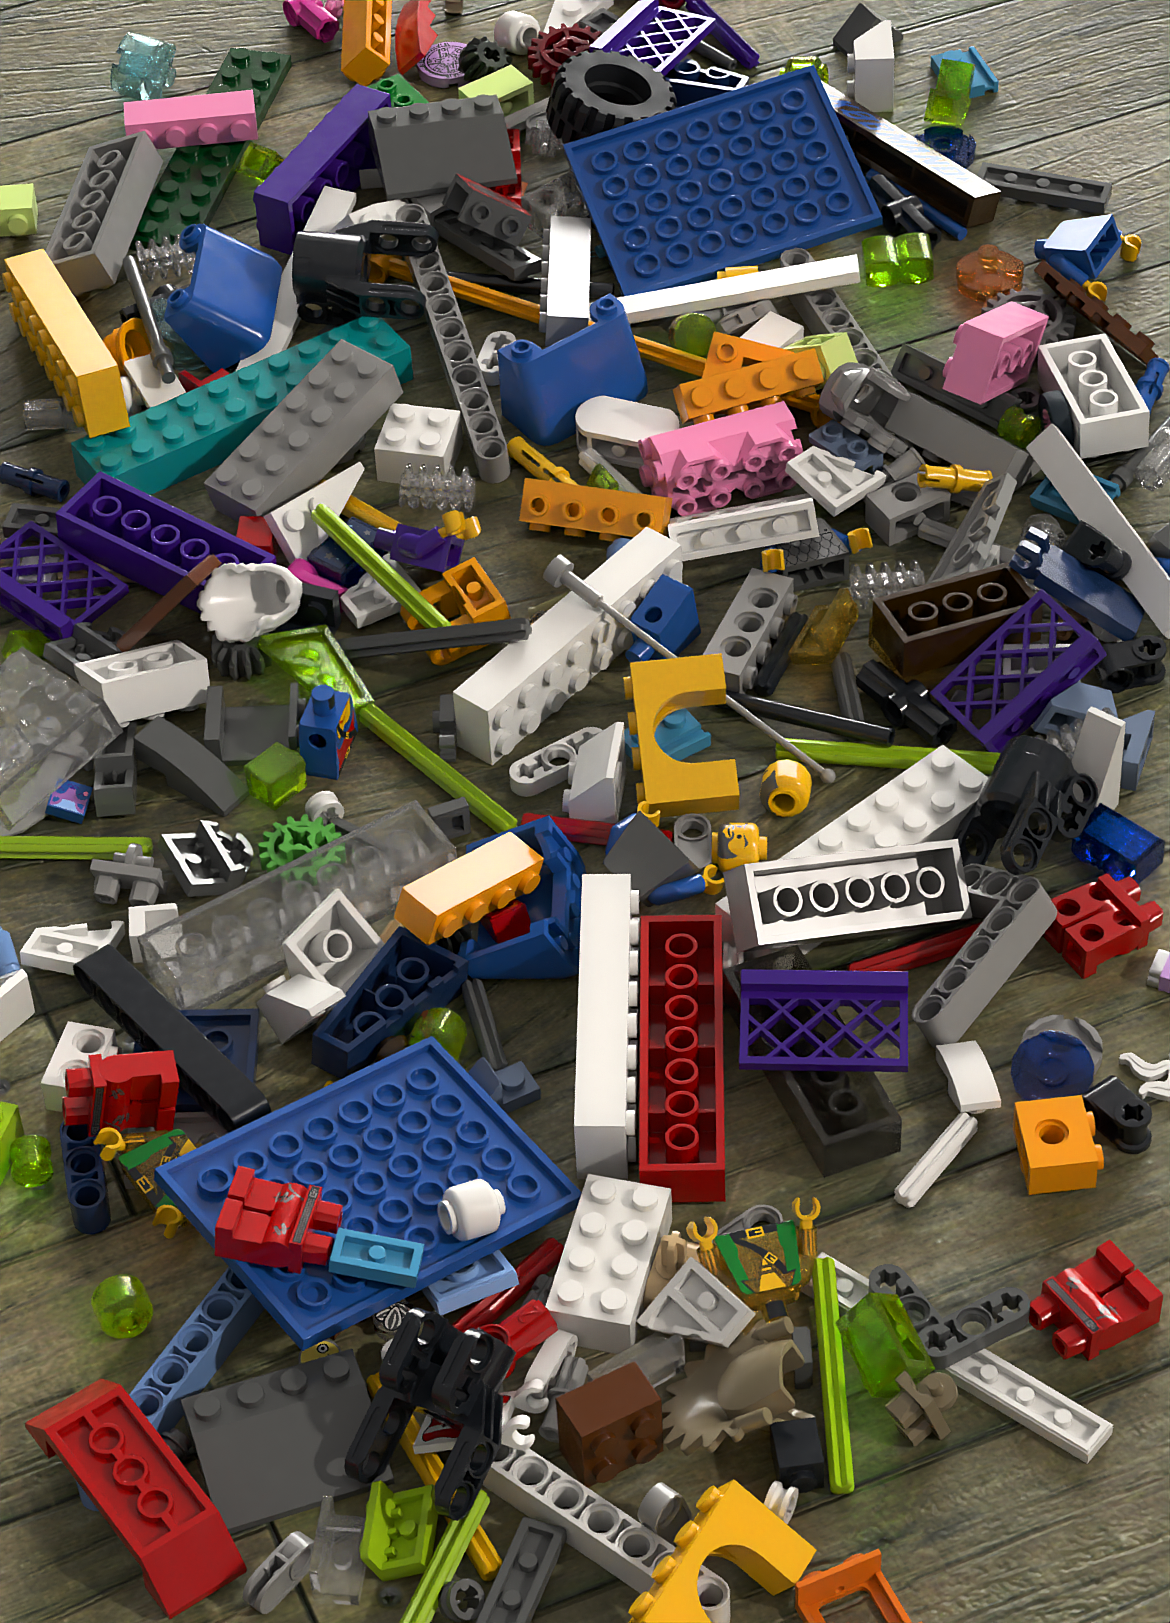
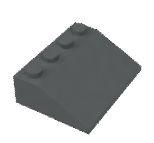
M497 94L478 95L465 99H446L441 102L426 104L414 103L410 106L394 108L382 107L378 110L368 111L369 145L387 200L447 193L456 173L485 187L518 183L505 118Z
M352 1348L181 1399L187 1433L192 1443L208 1497L220 1512L230 1534L371 1490L372 1482L365 1484L349 1478L344 1468L347 1452L371 1405L367 1388ZM368 1454L366 1460H365L364 1463H363V1468H362V1470H363V1469L365 1468V1466L367 1465V1462H368V1459H369V1454ZM388 1464L385 1472L373 1482L381 1480L386 1486L395 1484L390 1464Z

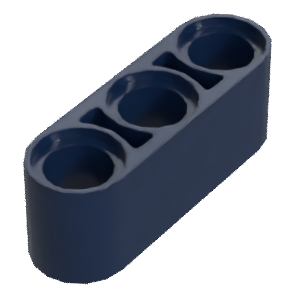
M63 1121L60 1125V1140L67 1195L75 1228L81 1233L97 1234L105 1230L111 1222L104 1160L100 1157L102 1147L101 1144L94 1145L93 1141L96 1136H88L86 1124L65 1126Z

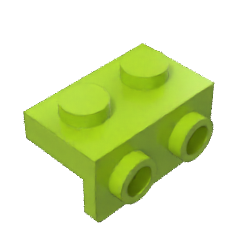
M383 1481L372 1482L369 1501L366 1504V1521L363 1539L359 1545V1552L364 1564L383 1582L425 1572L433 1555L439 1515L434 1504L435 1486L433 1484L393 1493Z

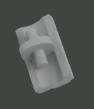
M131 843L126 853L115 852L113 862L92 859L90 871L95 878L93 895L100 903H117L120 888L131 889L129 902L132 906L154 905L158 893L166 895L168 882L162 879L160 868H153L154 858L143 856L140 844Z

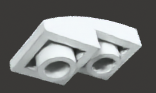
M976 1040L936 1045V1061L948 1078V1094L961 1113L979 1114L986 1111V1109L1001 1107V1099L993 1074Z

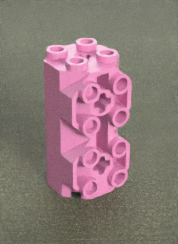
M782 401L638 440L639 451L644 462V466L639 467L642 484L644 487L650 486L654 496L673 498L671 508L675 509L681 516L703 513L726 506L731 500V492L736 488L743 491L745 496L750 499L791 489L797 482L785 472L786 464L803 453L800 438L794 440L791 431L797 429L795 418L785 402Z

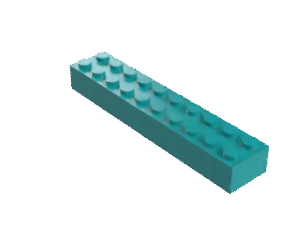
M362 316L129 417L130 427L89 438L86 435L71 442L76 475L86 485L101 471L142 492L152 495L222 464L341 339L392 364L400 385L413 380L411 347L382 318Z

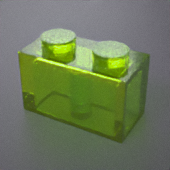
M869 1292L835 1322L843 1338V1345L851 1354L861 1374V1381L872 1397L894 1398L901 1392L895 1379L904 1371L911 1376L916 1386L935 1369L897 1294Z

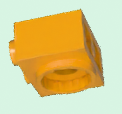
M1082 1095L1015 1102L1013 1132L1020 1157V1168L1024 1174L1028 1195L1096 1188L1097 1170H1103L1104 1157L1101 1145H1094L1092 1137L1095 1136V1120L1092 1111H1085Z

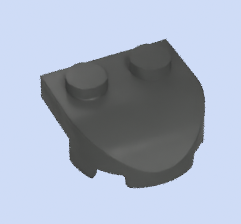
M91 622L75 623L72 637L45 643L42 657L56 665L58 670L68 673L78 680L74 671V664L122 653L116 646V642L125 632L112 626L109 627L108 632L92 630Z
M200 821L196 833L161 834L157 847L187 897L224 895L233 892L242 884L253 859V849L242 834L237 832L232 837L227 833L219 831V823Z

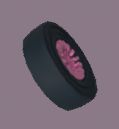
M1054 390L1039 395L1038 413L1042 432L1050 424H1054L1073 447V425L1063 394L1059 390Z

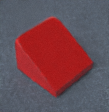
M516 899L510 901L502 909L497 908L487 913L479 920L498 944L530 932L531 921L526 905Z

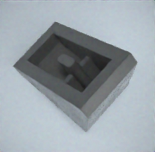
M859 3L833 38V45L847 57V54H853L855 39L887 19L864 4ZM891 24L893 43L903 40V34Z

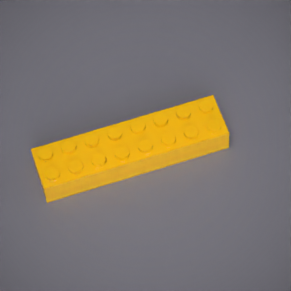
M39 249L4 259L7 272L2 273V278L7 293L11 292L13 302L9 303L14 323L18 322L22 336L27 337L31 351L36 352L40 366L45 367L49 381L54 382L58 396H63L67 411H72L76 426L83 427L89 438L130 427L118 365L45 250Z

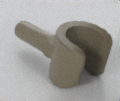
M445 0L446 14H462L463 0Z

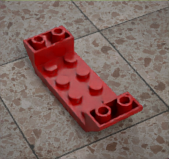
M99 1379L25 1423V1428L48 1459L57 1454L142 1567L145 1588L169 1620L247 1572V1567L218 1509L121 1384Z

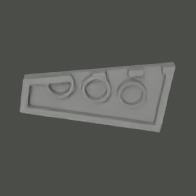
M1008 472L984 483L927 584L984 568L1017 484V481Z

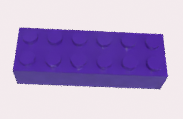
M356 84L325 115L324 119L307 134L306 138L290 152L287 158L273 170L268 178L261 185L257 186L254 191L253 202L256 207V227L259 231L260 246L292 255L296 235L299 231L304 230L324 186L354 192L361 184L359 170L376 168L369 145L368 111L378 110L382 107H391L389 93Z
M101 471L55 513L58 538L88 559L163 596L208 555L214 554L222 563L220 566L229 563H235L236 565L240 563L245 565L249 563H273L277 565L275 555ZM211 574L180 604L201 614V610L197 607V600L199 599V592L204 590V585L211 577Z

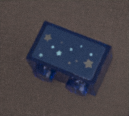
M353 516L345 522L379 556L383 557L388 554V551L374 548V540L378 528ZM330 536L318 547L314 548L306 557L307 561L315 567L319 576L348 589L357 585L359 579L366 573Z

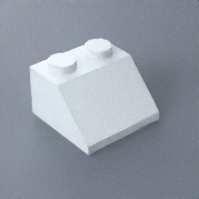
M891 20L882 21L855 39L853 54H847L848 74L853 73V80L847 81V97L872 112H893L894 49Z
M615 722L580 745L576 762L570 761L568 784L572 786L571 789L564 790L562 804L563 812L569 813V818L618 823L626 781L624 722Z
M337 888L282 943L289 975L292 978L301 974L340 988L345 994L385 943L342 891Z

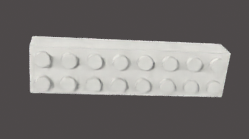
M646 527L583 581L603 595L604 602L630 621L634 612L662 574L682 583L683 563L681 544ZM573 591L569 592L531 625L532 634L529 635L527 640L513 641L453 691L457 746L491 766L494 765L504 755H508L524 737L533 733L553 712H557L577 691H581L601 670H605L619 654L629 649L634 643L631 631L599 606L594 608Z
M941 745L778 860L951 840L961 820L977 802L988 777L947 747ZM725 896L715 903V915H722V941L729 942L730 946L736 947L728 898ZM822 942L744 952V959L757 969L785 970Z
M582 874L574 1109L577 1179H586L588 1174L614 1179H628V1162H636V1137L629 1136H635V1129H637V1104L629 1103H636L638 1093L637 1072H630V1070H636V1065H638V1040H631V1038H637V1033H639L638 1009H631V1006H637L639 1002V978H632V975H638V971H640V948L633 947V945H639L640 917H632L633 914H639V890H631V874Z

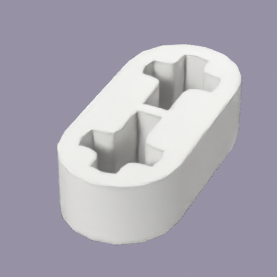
M497 331L488 335L477 358L485 384L488 386L500 384L497 350L516 341L515 336L510 332Z
M558 1329L557 1332L545 1340L524 1381V1384L532 1379L543 1381V1391L531 1393L532 1397L539 1400L547 1398L548 1391L555 1387L564 1359L567 1356H575L578 1344L577 1335Z

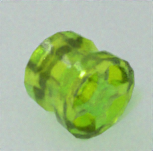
M1013 405L1004 412L997 427L998 436L1005 440L1012 439L1016 446L1026 449L1039 435L1041 419L1033 414L1025 415L1023 409Z
M25 1135L11 1143L9 1148L10 1159L13 1162L11 1176L16 1184L23 1187H37L46 1184L52 1179L54 1174L53 1164L50 1160L52 1150L51 1144L46 1138L40 1135Z

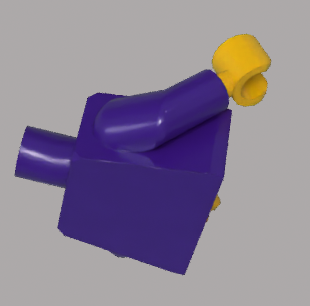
M453 510L442 515L445 526L443 528L435 526L428 531L398 524L395 531L379 527L375 535L374 548L389 551L390 560L445 572L459 565L464 541L477 537L481 532V527L476 516L465 519L463 512Z

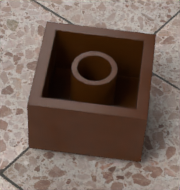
M636 1361L556 1398L559 1450L581 1484L587 1488L597 1483L608 1482L619 1472L638 1463H647L654 1459L657 1454L664 1451L662 1400Z

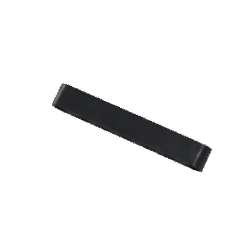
M107 944L73 965L74 975L84 991L146 1052L173 1050L179 1085L227 1133L272 1113L264 1094L112 945Z

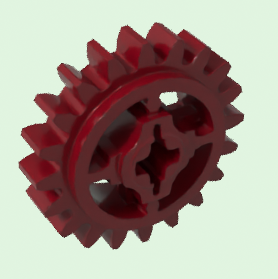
M561 23V28L558 29L549 26L548 34L539 31L538 39H531V46L528 47L527 52L528 69L532 70V77H540L541 85L551 83L553 87L559 66L573 55L576 56L580 52L587 51L590 53V45L602 35V31L592 33L590 32L591 26H586L583 29L579 28L578 23H575L572 27H567L564 23Z

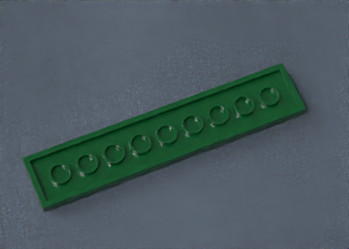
M230 48L206 94L253 90L258 132L292 66L291 55L279 54L273 51L263 52L246 48ZM253 140L177 147L146 204L129 250L192 258L195 252L185 253L179 247L181 232L191 224H205L209 226Z

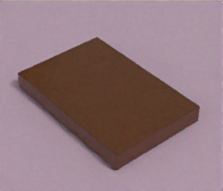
M214 554L208 555L116 642V646L122 652H127L133 648L211 574L214 568H218L222 564Z

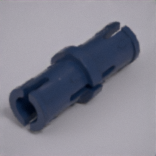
M7 461L0 465V483L23 489L27 495L36 496L39 494L63 502L69 494V481L46 475L41 469L35 467L26 469Z

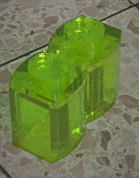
M914 232L906 233L896 238L881 235L869 237L861 241L862 264L867 286L887 287L899 282L915 285L934 279V260L928 234Z

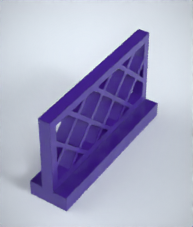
M639 0L590 45V53L594 50H603L606 53L611 51L620 52V55L627 57L631 55L642 63L647 62L652 66L658 65L653 70L656 72L660 71L665 76L715 28L716 19L659 6V0Z
M32 520L0 544V560L14 558L12 567L0 568V606L51 642L72 637L75 623H92L129 593L127 584ZM32 535L40 539V545L21 547V544ZM62 554L64 561L45 563V556ZM39 556L38 564L20 566V558ZM86 570L88 572V578L69 580L70 571ZM63 572L62 580L44 582V574ZM37 575V583L20 584L18 582L19 576ZM109 586L113 589L106 595L93 596V591L96 587ZM87 588V597L68 599V590ZM61 591V599L48 601L42 599L45 592ZM86 607V611L75 620L66 615L67 609Z
M1041 588L930 693L987 752L1001 753L1008 740L1020 736L1038 719L1051 699L1082 679L1107 654L1099 640L1089 630L1086 631ZM1045 603L1051 609V622L1031 624L1032 613ZM1058 617L1064 622L1058 623ZM1073 630L1079 636L1069 647L1056 648L1057 631ZM1050 631L1049 648L1030 649L1031 632ZM1011 633H1023L1022 649L1003 650L1004 639ZM1048 656V665L1041 673L1028 674L1029 657ZM1003 658H1022L1021 674L1001 675ZM983 659H995L994 675L975 676L976 665ZM1020 682L1019 693L1013 699L1000 700L1001 683ZM975 684H993L992 700L973 701ZM955 685H967L966 701L950 702L944 695ZM973 709H992L991 719L978 730L972 724ZM959 710H965V716Z
M741 969L739 1070L908 1072V972ZM749 1005H768L775 1013L764 1023L760 1024L749 1014ZM797 1006H810L817 1014L802 1025L790 1012ZM839 1006H849L859 1014L847 1025H844L831 1013ZM881 1007H899V1017L888 1026L873 1014ZM781 1019L796 1030L782 1043L768 1031ZM823 1020L827 1021L838 1031L825 1043L821 1042L810 1032ZM865 1020L880 1032L867 1044L852 1032ZM749 1026H750L752 1029H754V1031H753L752 1033H750V1034H749ZM898 1028H899V1036H897V1035L894 1033ZM760 1037L764 1038L775 1048L767 1056H748V1047ZM804 1037L817 1050L808 1057H797L789 1048ZM846 1038L859 1051L850 1058H839L831 1049ZM885 1039H888L899 1049V1058H881L873 1050Z

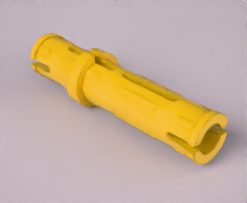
M514 437L508 442V455L537 479L556 482L552 479L555 477L561 483L578 485L570 478V474L565 468L561 466L556 467L544 455L526 443L522 437ZM533 459V460L536 461L540 466L537 467V466H536L534 463H532L530 460Z

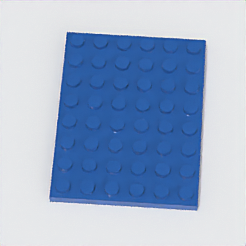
M814 64L563 145L564 154L622 297L707 282L716 279L717 271H725V267L756 266L780 258L785 250L794 248L805 250L883 225L880 210Z
M433 1036L171 1160L154 1170V1181L214 1250L215 1226L238 1165L255 1169V1178L280 1184L298 1183L307 1189L309 1185L322 1187L323 1201L343 1205L340 1228L424 1244L423 1258L415 1288L329 1272L330 1258L327 1266L304 1262L301 1274L288 1272V1266L283 1268L271 1267L221 1257L301 1351L324 1341L577 1209L582 1194ZM476 1179H482L493 1190L498 1189L501 1192L505 1202V1213L501 1215L497 1231L468 1241H460L453 1234L448 1235L443 1230L438 1217V1203L442 1201L444 1192L448 1188ZM316 1230V1231H315L316 1234H321V1235H326V1236L333 1237V1242H332V1250H333V1246H334L336 1234H334V1233H329V1232H324V1231H320V1230Z

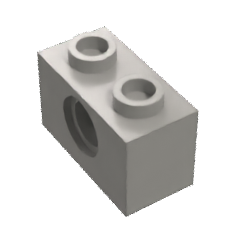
M915 473L866 494L865 522L888 546H891L918 534V527L924 518H930L940 523L949 521L951 493L947 489L919 487L917 482L918 473Z

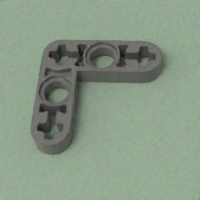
M883 1264L874 1268L869 1275L868 1296L871 1302L923 1366L932 1370H941L952 1366L1021 1330L1029 1321L1030 1299L1024 1291L1015 1287L1001 1288L942 1318L900 1267L893 1264ZM885 1283L887 1285L880 1288V1284ZM896 1285L895 1294L889 1287ZM1003 1306H1007L1009 1308L1002 1311ZM1018 1308V1312L1013 1313L1012 1309ZM907 1310H916L923 1314L924 1318L917 1323H908L900 1315ZM967 1322H978L985 1327V1331L978 1335H970L963 1331L961 1327ZM933 1343L936 1347L944 1346V1350L940 1351L936 1347L929 1349V1344Z

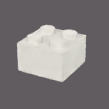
M393 403L390 406L374 448L377 481L446 489L463 444L460 411Z

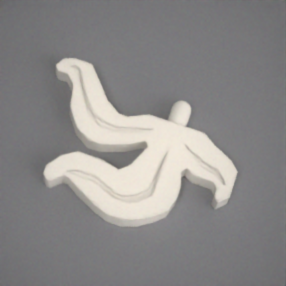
M1123 1053L1120 1055L1119 1064L1129 1066L1137 1078L1146 1082L1139 1089L1138 1096L1141 1100L1146 1096L1170 1102V1060L1150 1064L1133 1053ZM1168 1074V1078L1165 1082L1155 1081Z

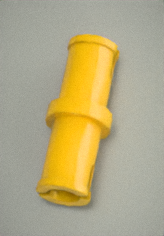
M922 464L919 467V471L925 472V474H917L919 487L947 489L950 493L958 494L960 491L980 492L984 483L993 479L992 473L989 470L963 469L958 464H952L950 467Z

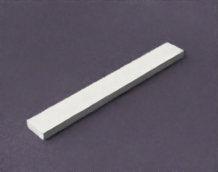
M324 186L303 231L330 232L335 225L352 212L356 203V193ZM293 252L281 275L270 340L259 352L244 360H240L236 371L286 350L301 320L297 314L298 304L292 286Z
M857 254L624 296L617 299L624 305L629 323L633 324L859 283V263ZM593 302L589 303V320H588V321H591V322H593V321H592V319L590 318V306H591V304H592Z
M1050 424L1026 449L1078 520H1082L1111 539L1114 545L1123 549L1131 556V568L1122 580L1161 633L1170 639V577L1059 428L1054 424Z
M821 1252L817 1258L823 1259L830 1256ZM832 1258L835 1261L839 1315L919 1362L871 1302L868 1296L869 1279ZM810 1264L801 1274L802 1279L796 1284V1289L814 1299L812 1267ZM907 1310L900 1315L908 1323H917L924 1318L923 1314L916 1310ZM933 1343L929 1344V1349L936 1347ZM944 1346L936 1347L940 1351L944 1350ZM985 1348L948 1368L932 1370L936 1373L940 1372L949 1375L957 1386L1087 1464L1112 1435L1113 1424Z

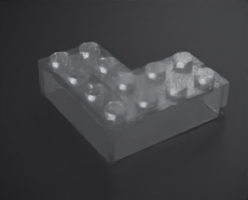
M24 647L9 655L5 662L0 665V825L8 831L123 732L102 698Z

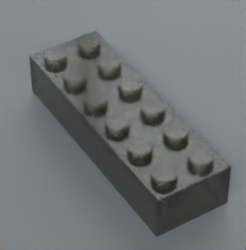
M798 945L722 969L723 1002L738 1029L740 1030L741 969L812 970ZM749 1005V1014L760 1024L764 1023L775 1013L768 1005ZM797 1006L790 1012L802 1025L817 1014L810 1006ZM837 1010L833 1011L831 1014L845 1025ZM781 1019L768 1031L782 1043L796 1030ZM823 1020L810 1032L821 1042L825 1043L838 1031L827 1021ZM749 1026V1034H750V1033H752V1032L754 1031V1029H752V1028ZM762 1037L749 1046L754 1056H767L775 1049ZM804 1037L789 1048L797 1057H808L817 1050ZM846 1038L831 1049L839 1058H850L859 1051ZM762 1070L824 1178L901 1151L902 1119L874 1072Z

